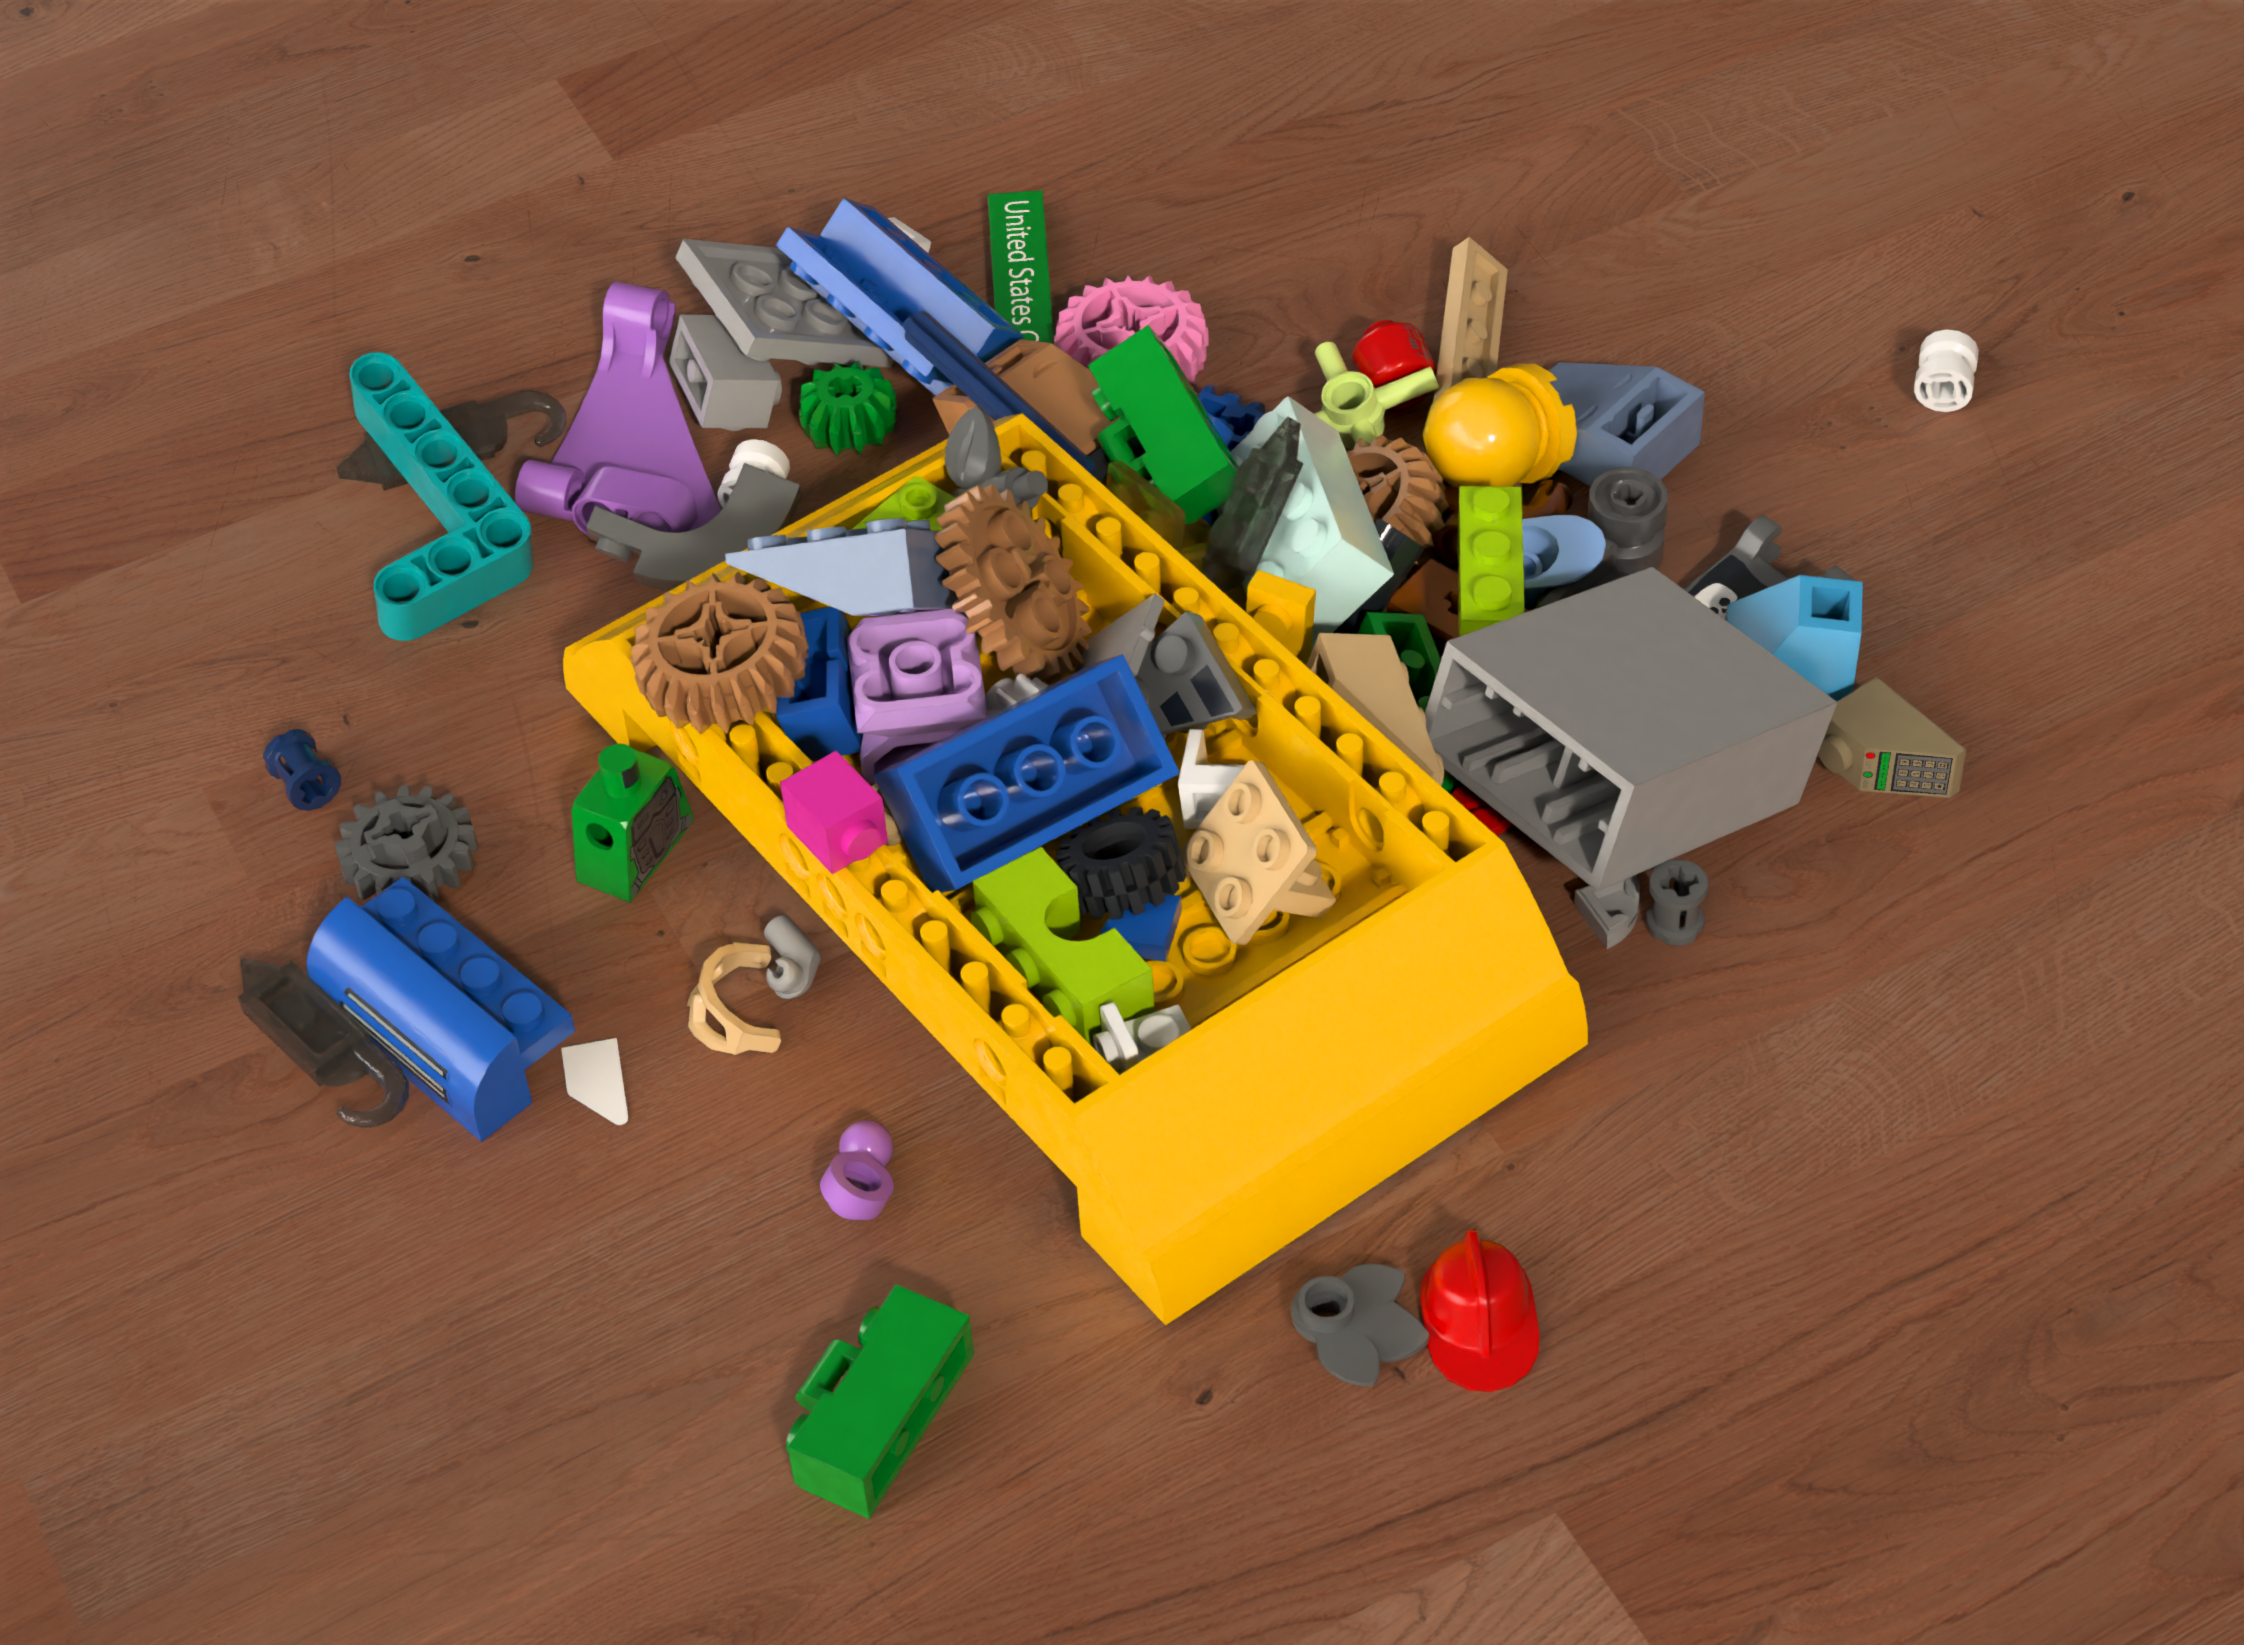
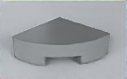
M1636 875L1599 891L1590 885L1575 890V907L1606 949L1615 946L1626 938L1636 924L1640 905V884Z

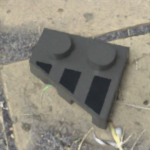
M1186 611L1148 645L1138 674L1134 678L1164 739L1172 732L1177 731L1187 734L1190 729H1207V724L1229 718L1241 721L1249 719L1257 713L1256 708L1201 615Z

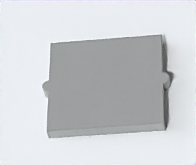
M1155 593L1087 639L1088 650L1081 654L1084 662L1076 667L1074 673L1096 662L1123 654L1135 677L1138 674L1148 644L1155 636L1154 629L1165 600Z

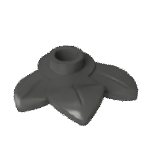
M1362 1264L1354 1266L1341 1278L1319 1276L1306 1282L1292 1300L1291 1320L1294 1328L1303 1338L1316 1343L1321 1365L1331 1375L1348 1384L1364 1387L1376 1385L1379 1377L1380 1361L1388 1363L1407 1359L1418 1353L1429 1343V1333L1422 1323L1395 1302L1404 1286L1405 1272L1394 1267L1381 1264ZM1323 1311H1329L1336 1315L1332 1317H1321L1316 1314Z

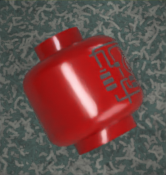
M1382 320L1372 324L1356 343L1352 353V360L1356 371L1366 375L1371 380L1374 388L1381 387L1428 367L1432 368L1434 375L1436 374L1434 360L1421 331L1410 323ZM1427 393L1391 408L1401 409L1414 405L1422 400Z

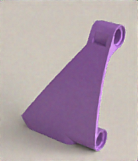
M614 282L608 289L603 306V344L597 372L581 408L552 462L527 460L523 464L515 489V502L522 512L572 521L587 536L589 534L586 526L595 506L649 528L672 533L699 528L720 513L721 508L689 432L663 359V353L675 318V302L670 301L666 290L623 282Z

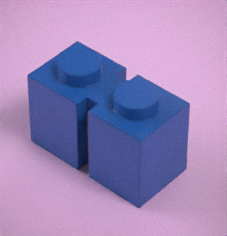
M831 606L802 612L800 615L809 643V649L807 650L809 657L805 659V678L794 681V697L777 698L776 717L786 736L812 762L818 761L834 751H837L841 756L858 753L861 750L863 733H857L847 637L852 630L843 612Z

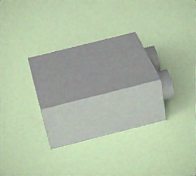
M1650 567L1447 641L1426 707L1425 718L1426 730L1435 753L1440 754L1446 771L1595 890L1599 891L1799 804L1838 702L1654 567Z

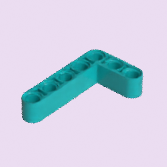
M371 352L355 360L350 368L354 413L360 424L449 532L385 566L377 573L374 579V597L378 624L381 631L391 639L411 641L424 636L526 580L534 566L531 524L526 515L401 363L392 355L383 352Z

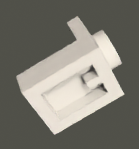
M1112 1002L1100 1006L1102 1032L1093 1036L1095 1050L1120 1075L1192 1029L1179 1004L1124 1022L1115 1003Z

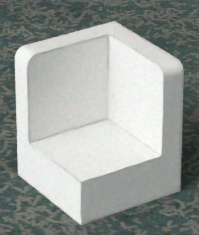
M1200 729L1189 730L1178 780L1184 829H1197L1245 766L1208 763L1204 731Z

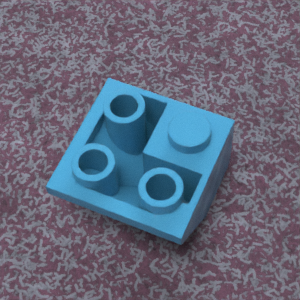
M1799 575L1728 604L1726 610L1727 622L1835 701H1839L1853 692L1862 633L1863 582Z

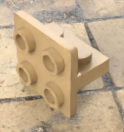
M1254 760L1248 761L1181 849L1186 868L1232 943L1246 945L1273 910L1322 919L1336 901V898L1321 876L1322 868L1320 864L1314 859L1317 854V848L1264 763Z

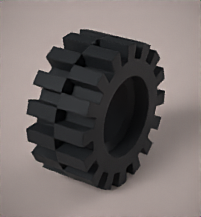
M1142 807L1131 808L1128 815H1122L1120 809L1109 811L1110 818L1101 821L1097 816L1088 821V828L1085 829L1078 826L1069 831L1071 838H1063L1059 843L1060 850L1056 851L1059 867L1078 888L1079 913L1081 915L1089 912L1091 918L1101 920L1105 913L1109 912L1111 920L1121 919L1125 910L1132 909L1135 916L1145 912L1143 905L1150 902L1157 907L1165 902L1163 893L1174 895L1180 889L1178 882L1185 881L1186 873L1184 869L1186 867L1174 827L1167 815L1161 817L1160 812L1154 809H1150L1147 813L1143 814Z

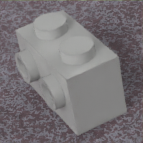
M680 314L669 363L701 427L723 428L730 431H739L744 428H767L772 407L777 405L781 398L782 384L779 373L774 371L769 360L758 361L742 353L739 345L716 315Z

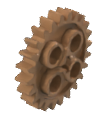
M994 484L984 489L981 485H977L945 504L946 512L937 517V521L943 530L934 535L936 542L945 551L936 556V561L949 571L950 576L942 580V584L946 588L955 591L958 599L953 603L952 608L954 611L966 613L969 618L966 624V632L968 634L975 632L980 634L982 637V652L986 655L993 650L996 651L999 668L1004 671L1012 666L1016 678L1018 674L1022 673L1024 676L1029 677L1030 680L1037 677L1042 682L1046 681L1048 684L1084 662L1081 654L1088 650L1089 646L1083 637L1092 633L1091 627L1081 616L1090 610L1083 601L1077 598L1076 592L1084 587L1081 582L1073 579L1069 573V569L1074 564L1072 559L1061 558L1058 552L1061 540L1058 536L1049 539L1045 534V519L1042 516L1036 520L1031 519L1027 501L1024 500L1016 505L1010 490L1007 489L999 494Z

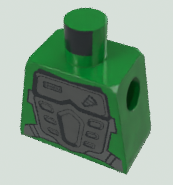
M613 744L600 752L598 756L599 770L575 798L571 809L575 875L577 882L631 903L692 824L694 817L674 766L667 761L635 750L629 745Z

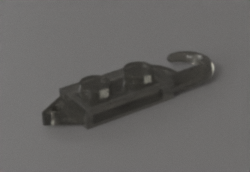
M536 390L520 391L480 404L473 400L440 410L480 461L494 458L495 453L503 449L508 438L507 419L531 412L546 414L550 419V426L544 433L535 438V444L538 447L554 442L562 434L566 425L565 410L560 402L548 393ZM368 432L364 433L365 441L337 466L340 479L381 484L383 491L409 484Z
M1289 416L1286 417L1261 449L1252 448L1248 458L1240 465L1235 475L1234 490L1224 512L1217 518L1210 530V543L1202 558L1206 563L1201 573L1223 592H1228L1243 583L1247 575H1254L1304 463L1297 460L1301 423Z
M246 958L240 960L244 993L238 996L243 1013L319 1086L325 1085L327 1087L342 1086L355 1082L368 1074L385 1090L384 1100L380 1105L371 1110L354 1111L346 1106L339 1107L337 1109V1116L349 1125L361 1128L378 1127L392 1121L403 1111L409 1099V1082L402 1069L370 1040L369 1033L296 964L290 961L284 966Z

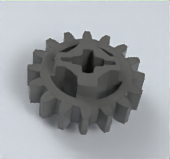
M402 785L398 790L397 797L388 799L384 793L379 791L375 793L376 805L371 809L359 804L353 808L357 822H341L339 828L343 840L335 842V849L347 886L355 884L358 896L362 900L371 897L376 892L377 895L400 878L405 877L435 902L440 900L438 887L445 884L448 887L457 889L461 885L458 870L470 871L475 866L471 852L478 850V843L468 809L466 807L457 808L455 796L451 793L436 800L432 786H426L418 796H411L407 785Z

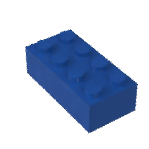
M1121 654L1096 662L873 776L928 889L932 893L936 890L943 893L957 890L1165 782L1180 774L1133 673L1124 655Z

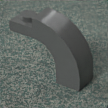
M744 463L724 508L715 518L699 528L677 533L658 531L595 506L586 530L590 539L597 541L595 550L601 554L624 563L629 562L631 555L639 558L633 571L637 583L651 588L670 591L687 582V580L725 561V554L741 552L747 549V539L771 536L789 526L802 497L801 487L797 483Z

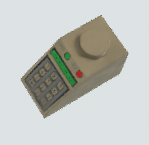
M1875 677L1837 701L1838 703L1817 755L1831 772L1840 774L1859 791L1951 798L1959 793L1967 749L1882 680Z

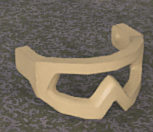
M733 942V944H727L718 948L704 961L699 983L691 992L686 1007H690L688 1022L690 1031L694 1037L711 1050L730 1053L733 1056L748 1050L768 1053L778 1050L781 1043L779 1030L754 1027L746 1024L725 1007L718 998L713 986L739 966L760 969L767 967L771 959L769 946ZM706 1008L724 1026L726 1037L714 1031L706 1023Z

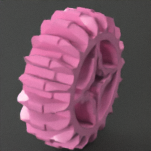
M1127 275L1125 281L1116 283L1105 277L1103 286L1100 288L1085 285L1083 296L1069 297L1068 307L1059 312V320L1056 323L1054 345L1087 369H1089L1087 365L1147 325L1169 347L1191 385L1194 384L1198 371L1204 369V362L1207 358L1206 346L1209 345L1208 328L1205 327L1201 305L1191 300L1189 291L1181 290L1176 292L1172 281L1157 285L1154 283L1151 275L1143 281H1132L1130 276Z

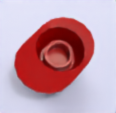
M1476 1229L1468 1230L1464 1240L1444 1250L1437 1261L1431 1264L1421 1280L1420 1301L1424 1327L1429 1333L1427 1347L1434 1366L1448 1381L1470 1391L1494 1392L1513 1386L1529 1374L1539 1354V1326L1532 1285L1517 1257L1499 1243L1480 1239Z

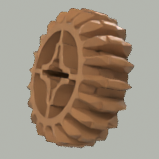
M1381 434L1372 444L1359 438L1353 450L1346 453L1374 524L1380 518L1410 537L1423 548L1434 547L1431 533L1445 527L1441 513L1449 505L1445 499L1444 491L1446 487L1443 484V478L1434 467L1432 461L1423 451L1420 452L1416 446L1413 447L1411 444L1406 443L1401 437L1394 441H1389Z
M737 572L728 582H722L714 573L708 584L695 586L687 580L685 592L680 595L665 592L664 607L647 608L646 624L635 628L636 645L630 649L632 653L631 663L636 673L635 680L641 695H645L650 707L656 711L658 717L668 716V719L674 723L677 729L691 723L701 735L712 724H718L727 734L732 722L744 720L753 727L756 713L763 710L776 714L777 698L794 697V681L805 678V659L809 657L807 651L809 643L804 631L805 627L799 611L795 610L794 604H790L789 598L784 595L781 588L771 589L763 578L755 579L748 584V581L743 578L740 572Z

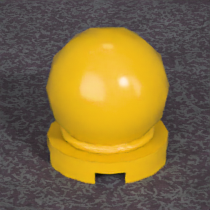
M1518 363L1504 367L1487 378H1466L1446 390L1430 406L1422 433L1427 456L1443 480L1456 488L1460 486L1511 487L1516 483H1535L1550 478L1561 463L1568 462L1573 456L1577 438L1575 411L1572 404L1563 406L1558 392L1550 383L1557 380L1553 373L1537 364Z

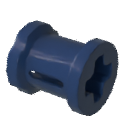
M292 729L285 734L276 736L267 745L263 753L265 768L271 776L282 779L285 783L286 795L294 807L299 810L311 811L321 808L334 798L341 786V776L333 764L323 761L319 757L316 742L310 733L300 729ZM281 756L286 760V764L282 762ZM318 776H320V777L322 778V780H323V783H322V784H321V782L318 780V778H317Z

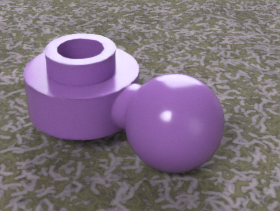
M861 1120L851 1124L843 1132L839 1143L840 1153L833 1158L820 1181L821 1193L830 1208L839 1216L850 1220H871L879 1216L894 1190L892 1177L884 1168L892 1157V1137L888 1130L880 1123L871 1120Z

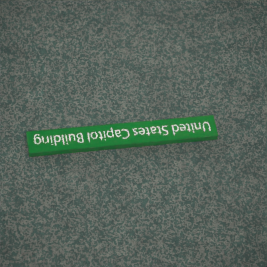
M1043 191L988 194L995 311L1024 335V340L1054 344Z

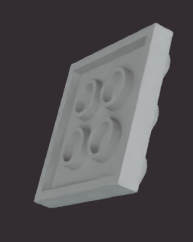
M692 239L682 240L676 255L677 261L690 277L692 284L711 306L716 317L723 323L739 345L741 352L747 357L758 361H768L771 358L797 360L808 365H816L819 362H837L838 364H845L850 367L859 360L863 368L866 366L891 368L894 359L870 340L865 333L840 311L835 309L807 282L795 274L789 267L793 260L779 248Z

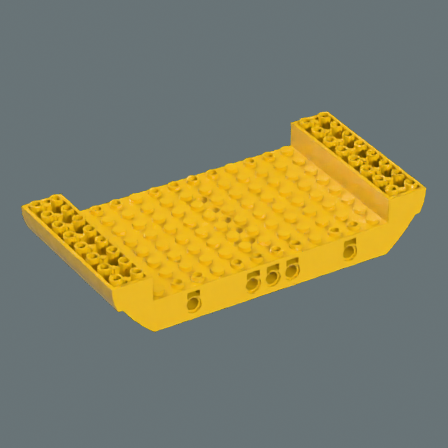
M1020 413L1005 416L992 422L1001 451V471L1023 467L1031 472L1038 470L1047 478V491L1040 495L1037 505L1030 509V515L1033 520L1041 516L1045 519V534L1049 539L1058 536L1061 540L1058 548L1061 558L1072 559L1074 563L1072 568L1069 569V573L1073 579L1081 582L1084 587L1076 592L1077 598L1083 601L1090 610L1082 615L1081 618L1091 627L1092 633L1083 638L1087 641V639L1155 593L1164 599L1165 602L1154 629L1155 636L1149 644L1186 611L1202 616L1257 710V713L1249 719L1240 721L1229 718L1207 724V729L1203 731L1208 763L1246 765L1250 760L1264 763L1315 844L1317 854L1314 859L1320 864L1322 868L1321 876L1336 898L1335 903L1322 919L1273 910L1246 945H1239L1230 941L1188 869H1184L1186 873L1185 881L1178 882L1180 889L1174 894L1181 896L1182 912L1166 962L1145 958L1143 960L1152 968L1155 1012L1179 1004L1192 1030L1119 1075L1095 1050V1047H1092L1061 1015L1054 1018L1044 1007L1043 1001L1031 988L1028 989L1027 980L972 925L971 912L976 910L973 882L954 891L941 893L939 890H936L932 893L928 889L904 839L895 846H886L884 844L877 848L869 857L855 861L834 874L827 870L787 827L780 782L817 761L812 762L786 736L776 714L762 710L755 714L753 727L746 721L739 720L732 722L726 734L718 724H712L701 735L691 723L677 729L674 723L668 719V716L658 717L656 711L650 707L645 695H641L635 680L636 673L631 663L632 653L630 648L636 645L635 628L646 624V609L652 607L663 608L664 594L566 647L563 657V673L566 689L618 744L629 745L641 752H645L658 745L1076 1185L1081 1236L1166 1326L1588 1045L1586 1011L1579 983L1568 973L1550 929L1506 844L1028 417ZM948 439L773 535H786V538L807 537L806 531L827 527H845L846 530H851L913 477H921L946 493L952 492L959 486L950 478L945 464V447ZM725 560L689 581L695 586L708 584L713 573L722 582H728L737 572H740L743 578L748 581V584L760 577L726 564ZM764 579L771 589L781 588L784 595L789 598L790 604H794L795 610L799 611V613L830 607ZM687 582L668 591V593L680 595L686 591ZM843 612L852 631L863 618L875 617L853 616ZM980 634L977 635L986 695L998 681L1005 678L1016 680V676L1012 666L1004 671L999 668L996 651L993 650L986 655L982 652V637ZM1076 667L1073 668V671H1071L1070 673H1068V674H1066V675H1064V676H1062V677L1056 679L1055 681H1053V682H1051V683H1049V684H1048L1046 681H1044V683H1045L1046 685L1050 686V685H1052V684H1054V683H1056V682H1058V681H1060V680H1062V679H1064V678H1066V677L1072 675V674L1075 672ZM1176 731L1167 735L1165 742L1180 772L1189 733L1184 734ZM860 752L843 755L842 757L862 776ZM1180 774L1109 810L1120 809L1122 815H1128L1131 808L1142 807L1143 814L1147 813L1150 809H1154L1160 812L1161 817L1167 815L1174 827L1180 851L1196 831V829H1184L1178 788ZM1109 811L1098 816L1101 821L1110 818ZM1088 822L1080 825V827L1088 828ZM1070 832L1040 846L1057 865L1056 851L1060 850L1059 843L1063 838H1071ZM1089 912L1085 915L1080 914L1081 933L1067 940L1085 941L1099 936L1103 926L1110 918L1109 912H1106L1101 920L1091 918Z

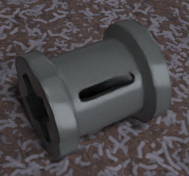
M1671 859L1655 867L1650 875L1649 890L1654 903L1646 912V928L1653 938L1661 940L1667 945L1683 946L1692 943L1704 929V912L1700 904L1707 896L1709 883L1708 876L1697 864L1683 859ZM1671 878H1675L1674 889H1669ZM1680 916H1685L1684 926L1680 928Z

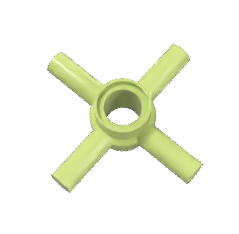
M1324 342L1315 350V356L1327 383L1324 385L1321 393L1322 409L1314 414L1339 432L1344 447L1348 449H1353L1359 438L1372 444L1383 433L1385 427L1383 417L1386 409L1439 388L1431 367L1374 388L1371 380L1366 375L1360 372H1348L1335 343Z

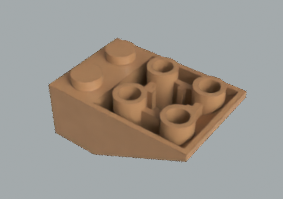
M1020 339L985 363L1086 455L1097 447H1102L1097 439L1098 434L1120 419L1118 417L1111 422L1095 401L1091 391L1099 385L1092 372L1052 343ZM955 384L932 398L949 435L959 419L968 410L977 406Z

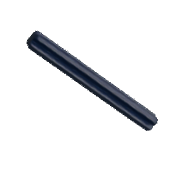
M918 311L913 318H906L903 323V328L906 330L905 340L977 405H981L994 421L1005 416L1023 413L1096 478L1093 460L926 311Z

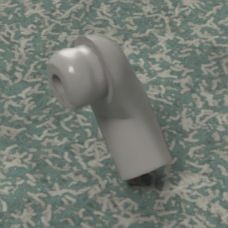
M781 915L771 920L764 930V937L781 955V958L775 960L778 964L776 971L767 969L766 980L769 987L778 996L785 999H794L810 990L821 961V954L789 916Z

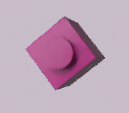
M837 751L832 752L780 782L787 827L831 874L838 872L855 861L869 857L877 848L888 843L882 797Z

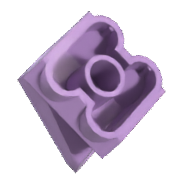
M953 608L863 618L847 637L857 733H863L860 750L861 770L863 778L869 783H877L873 776L874 774L988 717L976 632L973 634L966 632V624L969 619L962 613L954 611Z

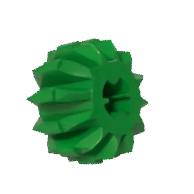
M859 360L851 367H841L835 362L831 371L814 370L812 381L801 385V394L799 396L801 409H799L800 424L804 428L805 435L810 436L814 441L816 449L832 447L836 456H839L846 449H854L861 455L865 445L880 447L883 443V437L894 432V424L896 422L895 407H897L895 390L892 389L891 381L885 380L879 367L864 370Z

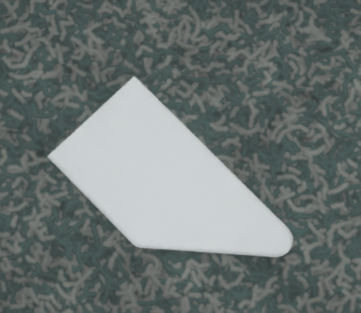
M617 1038L561 1048L568 1095L614 1124H625L628 1121V1111Z

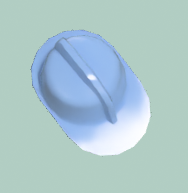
M1552 515L1522 519L1524 608H1533L1540 595L1546 589H1554L1557 586L1576 582L1597 567L1603 560L1606 549L1603 532L1592 521L1576 515Z

